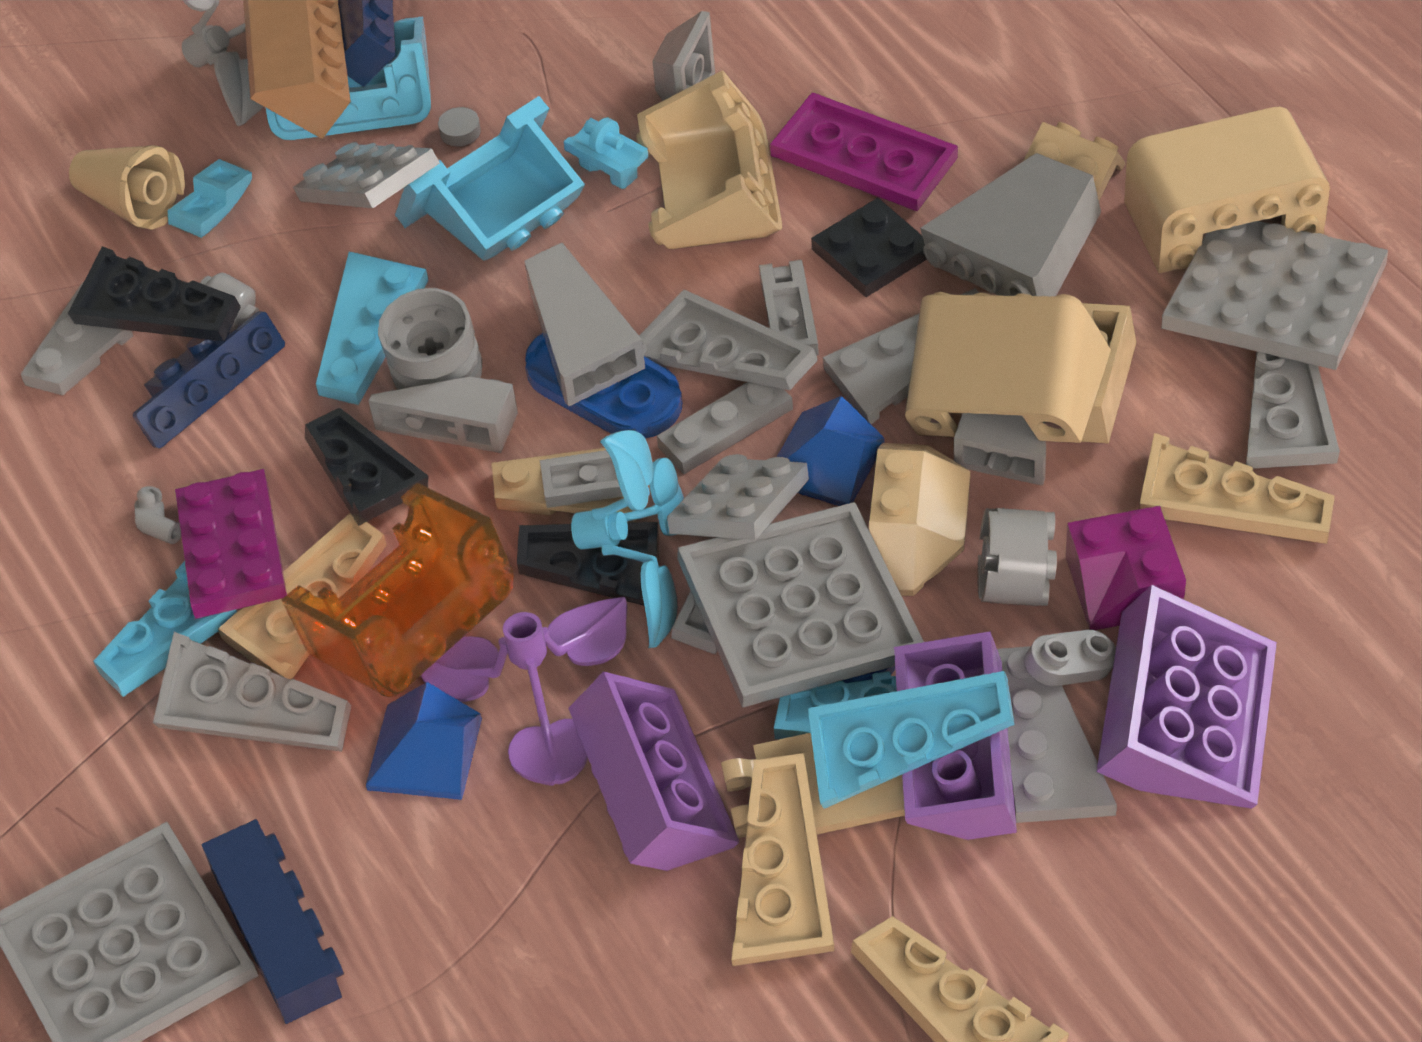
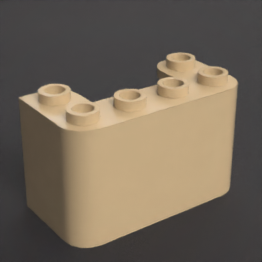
M1272 107L1140 139L1128 151L1124 203L1158 273L1189 267L1198 248L1202 246L1203 234L1216 230L1228 229L1233 226L1282 215L1281 225L1287 229L1292 228L1296 233L1305 231L1324 234L1330 186L1291 113L1283 107Z

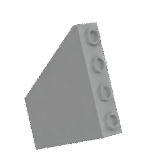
M1036 153L922 226L920 229L925 244L923 248L925 257L932 266L982 287L990 293L1002 296H1015L1020 293L1031 296H1056L1101 213L1093 175Z

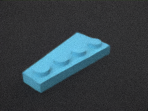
M349 251L316 381L319 396L359 405L385 359V354L378 337L379 319L386 307L400 295L425 288L429 281L426 269Z

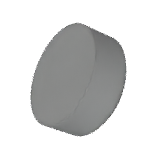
M457 107L443 113L438 121L441 139L451 146L471 144L479 137L481 132L479 117L475 111L469 108Z

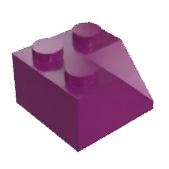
M1160 506L1067 523L1066 560L1089 630L1120 626L1122 611L1151 585L1184 599L1186 577Z

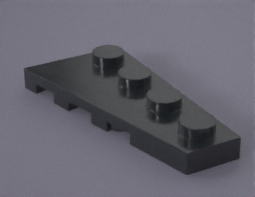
M102 246L68 315L74 324L225 342L241 306L236 297L193 280L187 283L178 279L175 273L164 269L158 272L146 267L138 259L130 256L127 259L121 258L113 250Z

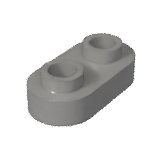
M1095 630L1043 635L1033 642L1025 655L1024 663L1028 673L1036 681L1047 686L1097 681L1105 678L1113 668L1116 646L1106 635Z

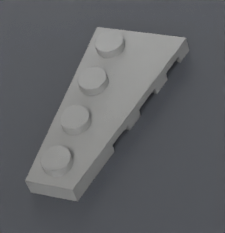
M683 290L639 335L642 339L644 357L657 364L791 390L818 361L814 348L687 290Z

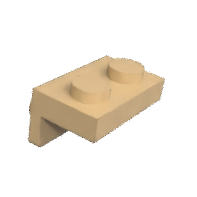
M1042 122L1024 161L1038 153L1093 175L1098 200H1100L1114 170L1122 171L1125 165V161L1117 152L1118 146L1100 137H1095L1094 141L1080 137L1081 132L1066 123L1058 122L1055 127Z

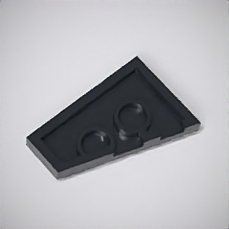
M340 407L305 424V440L358 526L428 490L429 476Z
M627 522V537L624 540H620L616 546L655 556L658 561V522ZM571 524L519 525L517 552L519 574L611 598L625 597L627 602L644 606L641 589V566L643 562L614 554L604 556L602 554V547L580 550L574 543Z

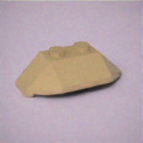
M882 443L877 449L869 531L901 596H914L924 587L925 582L940 573L964 551L970 471L929 445Z

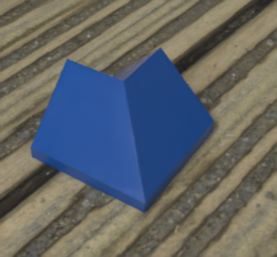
M840 396L802 412L777 457L787 458L790 462L807 463L809 480L797 493L841 506L854 502L876 461L877 449L882 443H885V438L846 399Z
M429 682L420 685L388 704L366 782L367 791L462 800L482 721L481 713Z

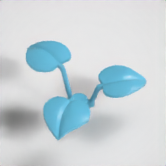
M624 430L610 434L600 441L612 459L624 498L603 508L575 513L572 518L571 531L574 543L580 550L602 547V554L604 556L614 554L643 562L641 566V589L648 626V648H654L671 631L677 617V595L672 575L667 566H658L655 556L616 545L619 544L620 540L626 539L628 521L658 514L661 532L666 536L677 535L669 534L667 516L681 503L684 496L678 484L677 473L671 460L668 458H658L652 462L651 452L644 436L637 431ZM651 492V496L655 504L651 507L645 508L648 503V496ZM627 506H628L631 510H635V511L628 512V513L616 512V511H618V510H620V509H623V508H625V507H627Z

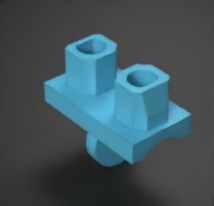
M609 117L603 118L599 122L590 118L578 134L564 140L565 151L578 157L581 167L590 172L598 170L610 175L611 183L621 189L626 188L638 177L637 167L649 158L648 148L620 134L618 123Z

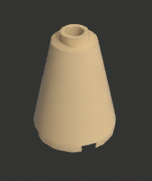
M156 145L83 150L75 155L69 168V179L75 189L139 228L153 230L164 226L168 222L167 210L173 207L177 194L183 195L185 188L184 170L179 158L174 153L168 152L163 147Z

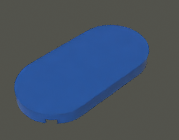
M543 333L538 335L526 350L525 369L527 379L534 390L610 434L624 430H633L642 434L645 439L654 437L669 429L680 416L683 404L682 393L675 375L665 367L644 357L645 369L568 407L563 399Z

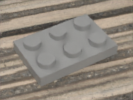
M739 454L722 458L667 516L669 534L756 540L809 480L807 463L790 462L789 459L784 457L752 460Z

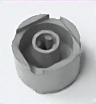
M1005 508L985 509L980 530V540H983L982 555H978L977 569L978 596L981 602L1029 606L1048 605L1049 579H1055L1057 568L1056 551L1048 550V540H1053L1055 532L1054 512Z

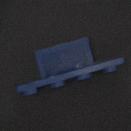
M258 311L229 334L225 342L198 338L191 339L187 343L186 347L188 349L177 358L163 362L155 369V376L144 384L152 398L133 412V418L154 448H162L285 347V341L266 312Z

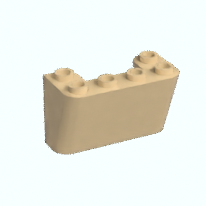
M945 292L927 295L921 301L905 411L906 420L917 435L954 437L958 426L948 412L1023 416L1039 441L1081 443L1111 349L1081 301L1071 295L1031 296L1023 293L1016 294L1015 296L989 295L986 293L951 295ZM931 418L935 419L939 423H931ZM1043 422L1055 423L1063 429L1049 427Z

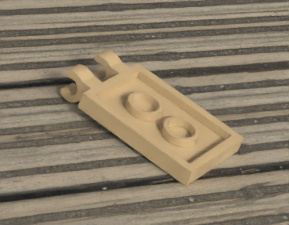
M811 733L753 745L756 759L736 758L721 762L725 783L729 792L751 786L754 760L804 753L817 835L905 816L902 775L824 809L819 799ZM749 804L731 808L738 838L746 837Z

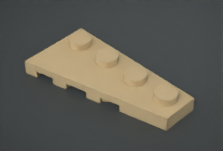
M1154 433L1139 509L1160 506L1164 518L1168 520L1327 544L1334 495L1280 476H1276L1271 480L1256 475L1251 466L1235 461L1233 466L1209 458L1208 451L1191 446L1189 450H1185L1169 444L1170 438Z
M804 753L754 760L740 896L738 897L735 941L733 942L731 959L732 966L835 951Z

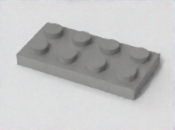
M353 142L340 148L335 153L337 158L327 165L324 163L318 164L308 169L303 174L304 180L295 185L293 189L301 202L374 208L440 163L432 148H414L413 145L396 147L394 144L378 146L375 143L360 145L357 142Z

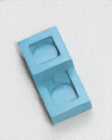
M218 159L193 177L194 192L167 210L168 224L202 238L235 206L250 184L252 172Z

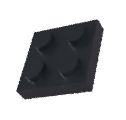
M878 197L811 238L812 250L865 297H868L927 260L923 250L925 246L923 236Z

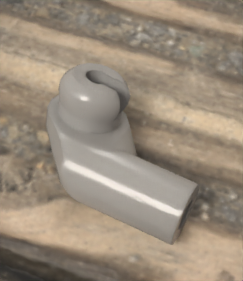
M151 486L141 488L137 493L138 500L134 504L136 527L141 532L167 543H177L181 537L180 523L165 518L164 504L161 502V491Z

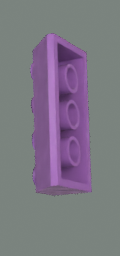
M991 631L894 647L897 691L1003 671L1002 661ZM1008 728L902 774L904 810L907 824L966 840L1017 833Z
M603 671L568 709L576 726L577 735L582 741L588 756L592 773L597 779L607 804V811L613 819L622 842L623 851L630 864L668 871L734 848L739 843V839L675 690Z

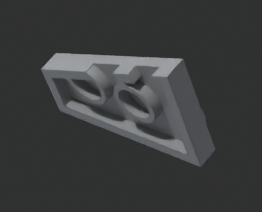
M81 284L22 371L21 377L25 386L64 395L101 364L100 356L116 343L123 345L133 337L132 331L74 324L68 312L82 286Z

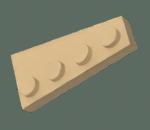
M349 513L283 571L287 598L241 608L218 628L221 639L251 662L265 667L275 674L290 680L293 679L387 546L384 534L367 522L358 526L351 513Z
M893 916L857 937L852 942L851 953L934 1042H1067L1068 1032L1054 1023L1049 1028L1030 1015L1032 1010L1030 1007L1015 997L1010 1001L986 986L988 979L971 968L968 971L962 970L946 959V951Z

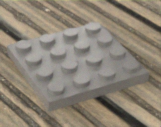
M1260 221L1208 232L1202 241V246L1198 248L1162 314L1161 329L1337 370L1387 264L1388 250L1373 247L1366 243H1355L1328 237L1321 233L1305 231L1296 233L1292 228L1287 229L1280 224H1269Z
M855 502L771 523L756 540L717 537L678 547L677 560L742 708L895 666L894 647L924 642Z
M168 822L161 824L0 911V947L52 1042H141L258 977L254 964Z

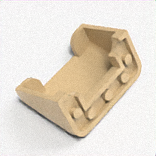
M723 70L637 114L640 130L636 134L638 144L648 148V156L652 155L659 163L665 209L660 207L651 213L652 221L648 223L651 236L658 245L664 244L668 249H679L768 237L782 229V219L764 124L755 108Z

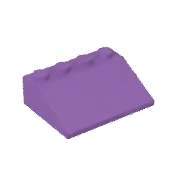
M1151 585L1124 609L1121 614L1096 772L1139 791L1251 809L1255 807L1258 803L1277 642Z

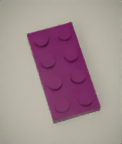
M813 92L770 143L772 157L917 212L958 158L957 145Z
M264 469L240 472L230 477L208 482H197L187 487L175 489L190 603L195 619L288 597L269 487Z

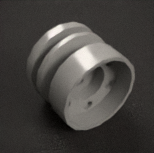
M438 288L416 289L400 295L386 307L379 319L378 337L397 390L470 376L481 377L482 357L475 338L471 317L465 303L455 294Z

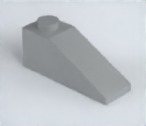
M471 376L371 394L369 399L375 430L501 453L518 414L513 384L504 383L496 379L488 380Z

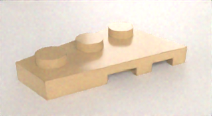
M605 448L492 463L497 509L541 515H551L556 511L577 513L603 508L624 497L551 508L546 506L540 460L606 450ZM627 506V507H625V508H623V509H620V510H618V511H616V512L628 513V512H632V511H635V510H631V509Z

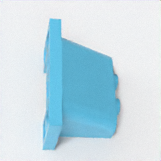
M538 96L506 117L500 135L448 168L439 160L440 164L405 186L395 216L406 228L428 214L479 258L485 261L507 247L511 251L516 250L531 237L530 232L540 225L547 229L555 224L563 216V210L579 197L585 183L541 130L549 107Z

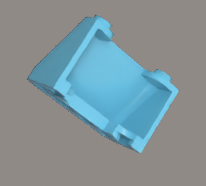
M423 16L401 19L394 22L395 56L365 87L348 77L351 102L325 136L410 125L421 122L428 116L431 110V90ZM266 108L268 124L271 131L277 137L284 140L317 137Z

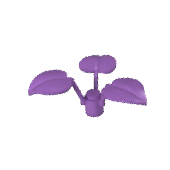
M619 597L601 600L574 608L556 617L549 624L548 628L542 627L541 620L535 614L528 612L517 613L510 616L503 625L504 637L499 639V652L491 641L485 638L460 637L434 646L414 648L415 663L424 683L429 682L461 702L478 699L487 692L489 678H497L501 675L507 654L513 664L521 669L528 670L541 727H527L514 736L509 744V760L515 772L527 780L550 786L563 784L572 780L582 771L588 756L582 741L577 735L573 719H562L549 724L537 667L546 656V646L555 656H562L567 653L570 661L580 666L599 665L613 659L620 653L626 640V598Z

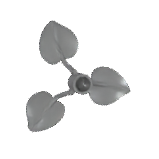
M183 0L191 9L200 12L205 11L200 21L192 27L194 34L183 40V55L194 67H202L207 63L210 65L214 64L215 74L225 101L237 126H241L264 107L250 99L248 59L240 60L237 52H226L230 42L229 39L245 32V23L228 32L220 26H206L219 5V0Z

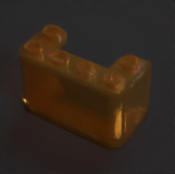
M419 483L415 484L401 496L403 503L408 506V515L404 525L398 523L392 528L399 546L341 597L338 598L336 593L325 587L315 596L309 590L298 585L281 599L306 651L311 656L388 698L403 692L500 605L511 593L514 582L513 569L491 518Z

